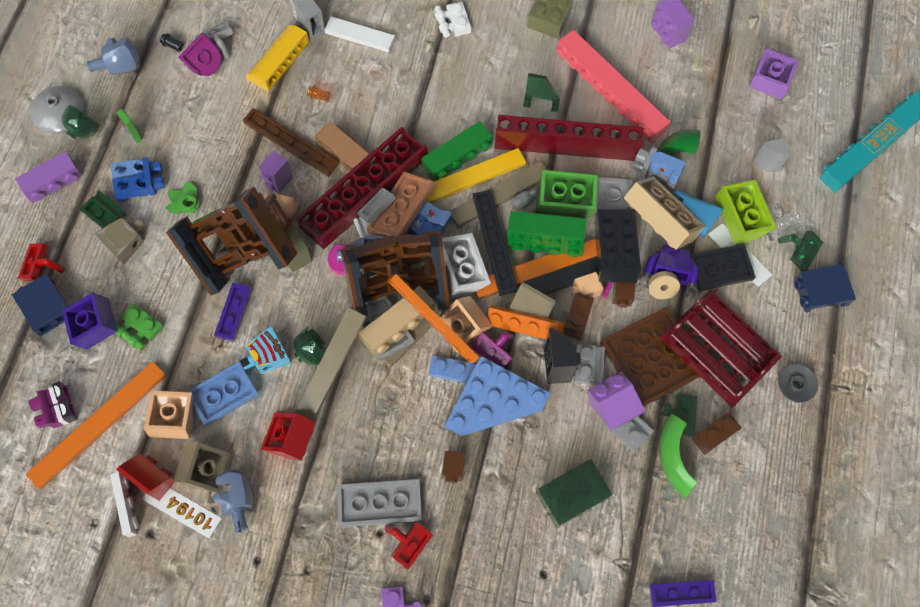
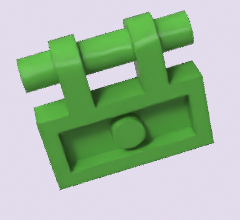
M132 304L120 317L125 324L120 326L116 323L118 332L115 334L120 338L126 339L133 348H138L142 351L146 347V344L142 342L145 337L152 341L164 326L138 306ZM133 328L138 333L136 335H132L131 333H129V331Z

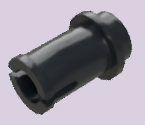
M164 33L160 37L162 46H168L177 52L182 51L184 42L171 37L169 33Z

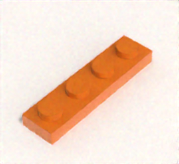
M494 305L489 307L488 320L493 327L546 339L549 328H554L562 336L564 335L565 322Z

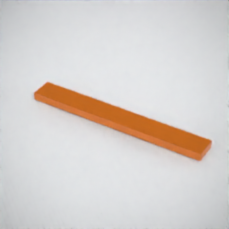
M596 239L584 242L583 256L570 257L567 254H549L512 267L517 286H520L523 281L596 257ZM493 274L488 275L491 282L490 285L475 292L478 300L498 293Z
M152 361L25 475L41 490L166 378V374Z

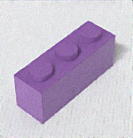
M65 151L15 178L24 195L31 203L42 200L50 193L58 191L68 183L76 181L82 175Z

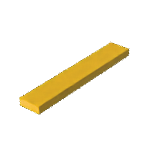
M519 148L434 181L436 186L426 202L434 203L525 166L526 161Z

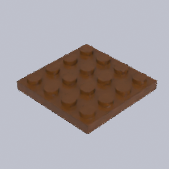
M667 307L600 341L617 372L622 371L632 383L643 407L700 378L660 338L676 322Z

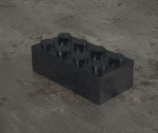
M597 209L595 237L599 282L637 283L641 271L635 210Z

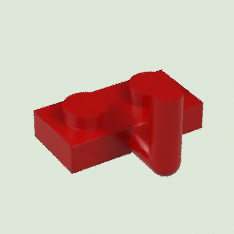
M43 243L30 244L18 279L34 281L40 275L42 266H48L59 273H63L65 267L50 258H46L49 246Z
M416 521L406 535L398 528L389 524L384 528L386 533L393 535L400 541L391 557L408 570L433 536L432 533Z

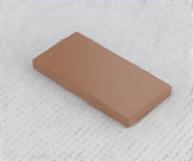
M403 172L391 190L396 199L366 228L367 232L376 236H395L397 239L398 235H404L435 188V182Z

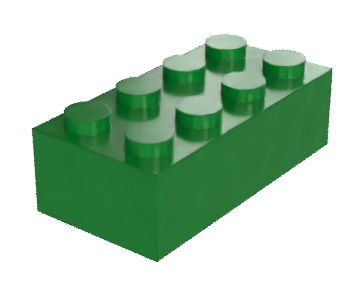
M510 211L507 230L508 248L514 251L546 252L551 255L583 256L587 219Z

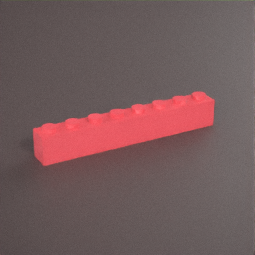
M572 30L558 41L556 50L558 55L564 58L571 68L578 71L581 77L588 81L594 90L599 92L609 104H612L617 109V112L629 121L631 126L643 127V137L652 143L667 131L670 121L576 31Z

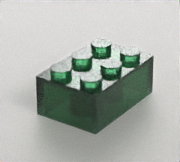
M591 459L538 488L536 491L556 529L613 496Z

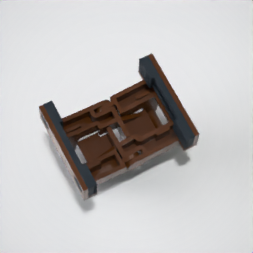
M255 187L249 188L231 205L228 204L193 222L186 216L178 220L166 232L211 296L219 293L230 281L231 278L227 272L248 264L250 260L255 261L270 256L279 270L287 267L298 252L293 246V241L286 232L292 220L290 217H287L279 205L275 193L264 199L261 192L258 193ZM271 208L275 211L274 214L271 213ZM276 214H277V216L279 217V219L281 220V223H280V224H279V223L277 222V220L275 219ZM216 233L225 246L214 256L202 239Z

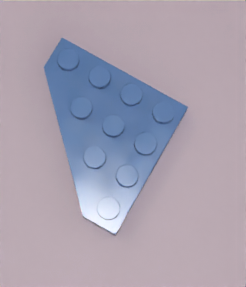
M480 356L444 427L460 436H464L543 410L551 393Z

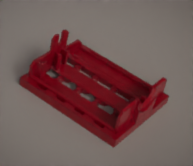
M717 288L714 291L710 289L660 338L733 408L782 356L780 352L772 348L715 294L718 290ZM699 311L706 316L704 320L697 314ZM709 320L720 330L719 333L715 332L707 324ZM685 322L691 326L692 332L690 334L681 327ZM694 334L700 335L705 340L706 346L704 348L692 338ZM723 334L735 344L733 347L721 337ZM708 348L715 349L719 353L721 359L718 362L706 351ZM737 348L749 357L747 361L735 351ZM752 361L756 364L753 367L750 365ZM723 362L729 363L734 368L735 373L733 375L721 366ZM738 375L748 381L744 387L735 379Z

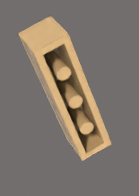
M421 286L413 290L433 311L435 310V302ZM403 298L358 334L360 340L376 356L378 353H384L394 341L398 342L401 340L406 331L415 329L419 325V321L424 317Z

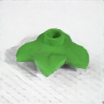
M187 181L184 184L183 191L169 190L168 196L172 203L166 209L173 214L182 212L194 213L197 211L200 203L196 198L198 194L196 187Z

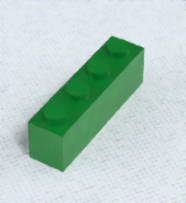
M479 121L422 157V168L433 181L442 179L451 171L461 168L468 160L472 161L482 151L489 150L492 146L493 136Z

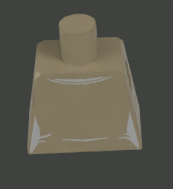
M119 218L96 232L95 235L125 264L142 245L143 239L138 232L145 225L139 218L130 225L123 218Z

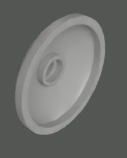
M54 86L36 96L31 104L30 116L33 123L40 130L52 134L63 133L74 128L82 120L85 113V102L75 89L67 86Z

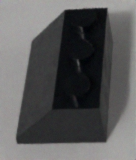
M549 328L543 346L547 384L571 383L573 376H575V371L578 370V365L581 364L580 353H576V346L554 328Z

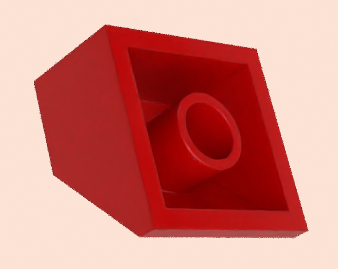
M274 412L260 450L287 459L302 461L309 439L313 434L315 422L297 413Z
M138 454L116 469L142 491L158 501L162 499L175 483L173 482L174 479L171 478L173 473L164 466L161 469L156 466L157 461L149 455L144 457Z

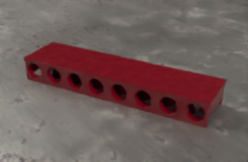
M498 115L494 149L514 150L519 148L523 152L636 161L635 158L643 146V127ZM502 121L510 122L507 125V129L500 126ZM521 122L528 123L525 126V130H521ZM539 124H545V125H546V126L543 128V132H540V131H539V129H540V127L538 126ZM558 125L564 126V128L561 129V134L557 133ZM581 127L583 129L579 131V135H576L574 128ZM595 128L600 129V131L597 132V137L593 135V129ZM612 130H618V131H619V132H617V133L615 134V138L611 137V136H612V133H611ZM637 132L639 134L637 140L630 139L629 133Z
M403 127L399 128L296 217L299 228L324 250L354 224V219L360 217L357 213L382 188L390 192L403 172L411 173L422 163L421 158L428 154L427 146L420 144L405 132ZM389 145L388 149L383 153L384 148ZM363 168L361 173L357 175V172ZM349 180L348 184L343 187L344 183ZM336 191L335 195L330 199L331 194ZM323 203L322 206L318 210H316L318 205ZM307 215H309V217L307 218V220L304 221V222H302L303 219H304Z

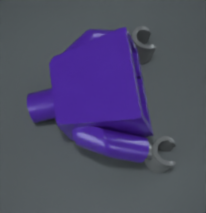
M665 245L661 251H656L648 258L643 271L645 274L640 277L638 284L640 286L642 280H647L648 282L650 274L653 276L661 271H669L678 277L680 284L687 286L689 283V287L684 291V296L687 297L689 290L693 292L692 298H694L698 293L695 284H697L699 268L691 258L688 250L680 248L676 250Z

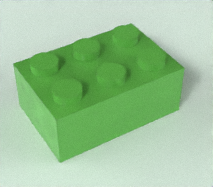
M542 170L537 212L593 217L596 211L598 175Z

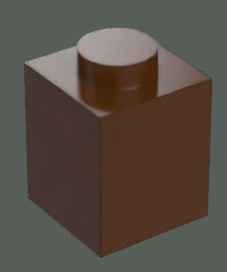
M614 282L612 304L621 308L631 307L634 301L636 283Z
M445 450L441 475L445 482L457 483V481H462L465 453Z

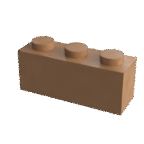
M331 121L315 134L317 145L330 156L337 159L349 172L370 154L365 147H360L352 136H347L339 125L335 126Z

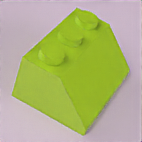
M756 179L722 186L716 194L715 200L719 207L724 208L721 214L734 245L751 242L777 228Z

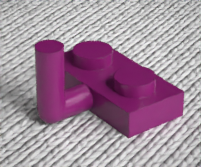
M482 332L471 348L480 356L505 368L513 357L502 346L508 339H512L514 334L512 332H503L495 342L489 335Z

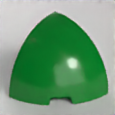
M685 129L675 132L660 144L656 152H663L674 157L677 150L695 155L699 146L700 130Z

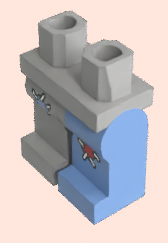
M653 147L650 152L640 148L632 169L641 172L639 177L641 179L654 176L672 193L686 162L663 152H656L657 149Z

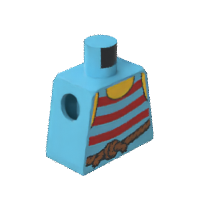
M269 327L246 344L250 355L240 360L244 370L256 365L260 373H265L291 363L272 327Z

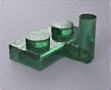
M812 230L806 231L802 239L796 234L780 236L777 239L779 244L793 242L797 246L790 260L801 271L808 270L823 244V241Z
M678 393L676 395L675 409H671L672 405L670 403H665L660 409V414L664 416H669L670 413L674 414L687 423L683 435L694 436L697 396Z

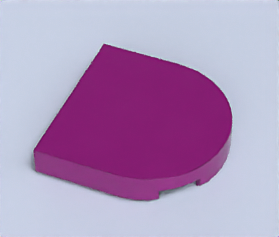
M203 32L178 57L192 72L200 76H210L216 73L222 63L220 50Z

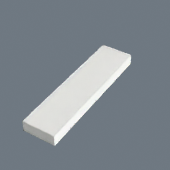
M330 17L324 29L325 34L386 52L390 51L395 40V35L335 17Z

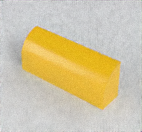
M288 25L249 71L246 79L269 92L308 45L307 32L295 25Z

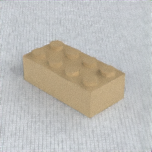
M654 176L637 181L624 197L628 205L635 209L641 215V218L648 222L654 231L667 241L670 247L676 250L692 243L706 227Z

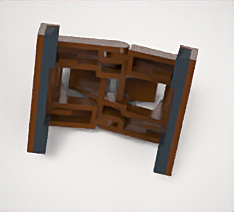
M427 230L423 235H398V239L395 236H387L373 242H367L356 248L354 245H347L344 249L340 250L352 308L367 316L363 325L370 324L365 303L390 295L392 291H397L388 282L389 277L397 274L412 290L418 286H421L423 290L436 289L438 309H450L441 231ZM426 256L425 268L408 269L407 265L422 262L423 257ZM395 262L397 266H392L391 263ZM360 269H364V272L380 275L366 279L360 272Z

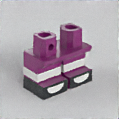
M60 381L52 384V387L47 390L36 391L37 396L28 400L32 411L35 412L42 409L43 414L34 417L35 425L38 428L48 426L57 428L77 420L68 388Z

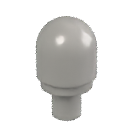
M532 188L528 192H520L513 199L514 207L517 209L525 208L532 201L531 198L537 194L536 191Z

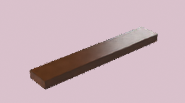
M255 108L242 120L251 129L328 177L339 165L337 159Z

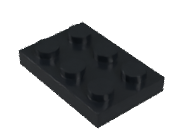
M745 244L690 254L699 268L697 279L699 291L753 281L756 278Z

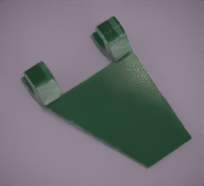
M528 73L523 107L530 108L532 98L553 101L551 112L558 113L560 98L547 76Z

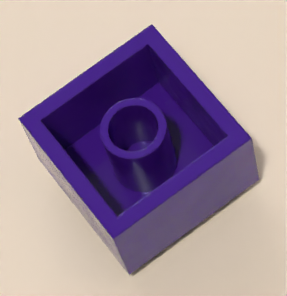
M94 292L62 310L71 345L87 350L118 332L109 299Z

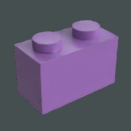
M272 151L259 166L261 177L265 182L264 185L270 191L275 190L280 194L293 179L288 160L275 151Z

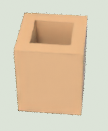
M596 272L576 278L572 286L574 296L575 293H580L593 298L600 296L604 289L601 282H599Z

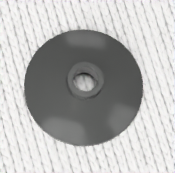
M792 364L780 372L778 386L781 393L787 399L803 403L816 395L818 381L815 374L806 366ZM793 382L798 384V388L793 386Z

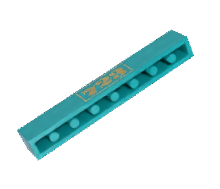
M920 90L914 95L910 93L903 100V104H897L893 108L892 114L888 112L880 120V124L875 123L869 129L870 133L862 134L858 138L857 144L853 142L845 150V154L840 153L833 160L835 163L832 165L830 163L822 169L823 174L819 179L836 193L920 120Z

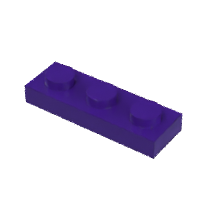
M232 282L214 334L216 338L235 342L252 291L250 286Z
M713 580L649 585L652 607L717 602Z

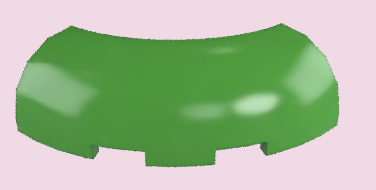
M670 413L660 436V460L669 482L686 499L698 482L686 471L680 455L681 438L687 423Z

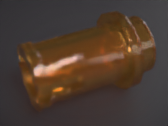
M315 85L313 87L309 86L307 96L310 99L315 98L327 103L330 99V91L316 88Z

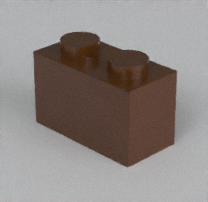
M575 293L565 324L564 335L579 340L582 339L594 301L593 297Z
M728 412L699 432L692 440L701 452L706 455L742 427L731 413Z

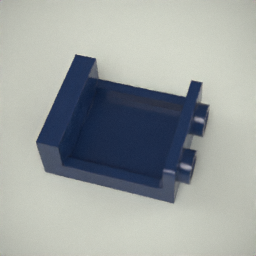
M844 264L801 271L794 278V286L799 292L800 305L804 308L805 313L815 308L841 304V307L849 306L856 300Z
M47 274L37 277L30 284L20 287L15 293L11 294L32 330L39 336L64 323L62 310L68 307L54 285L55 282Z

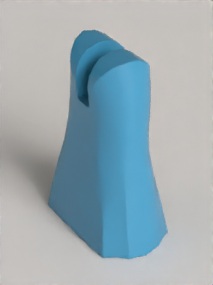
M676 189L673 195L706 226L699 234L704 238L718 220L724 208Z

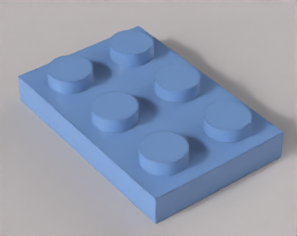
M240 362L235 363L187 391L192 392L193 406L206 427L259 396Z

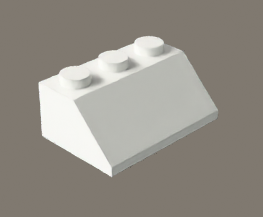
M472 233L442 238L449 299L468 296L490 285L491 282Z

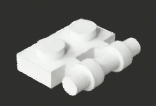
M463 2L446 5V11H443L441 6L435 7V17L439 21L440 32L443 33L445 38L449 37V32L452 31L455 37L471 33V26ZM446 19H449V20H450V23H449V24L446 23V21H445Z

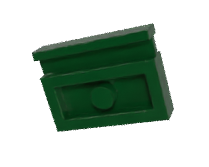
M97 191V195L92 196L79 208L83 214L101 229L127 215L124 210L100 191Z

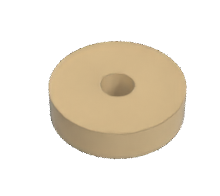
M661 271L649 279L648 288L654 298L663 300L675 296L680 289V283L674 273Z

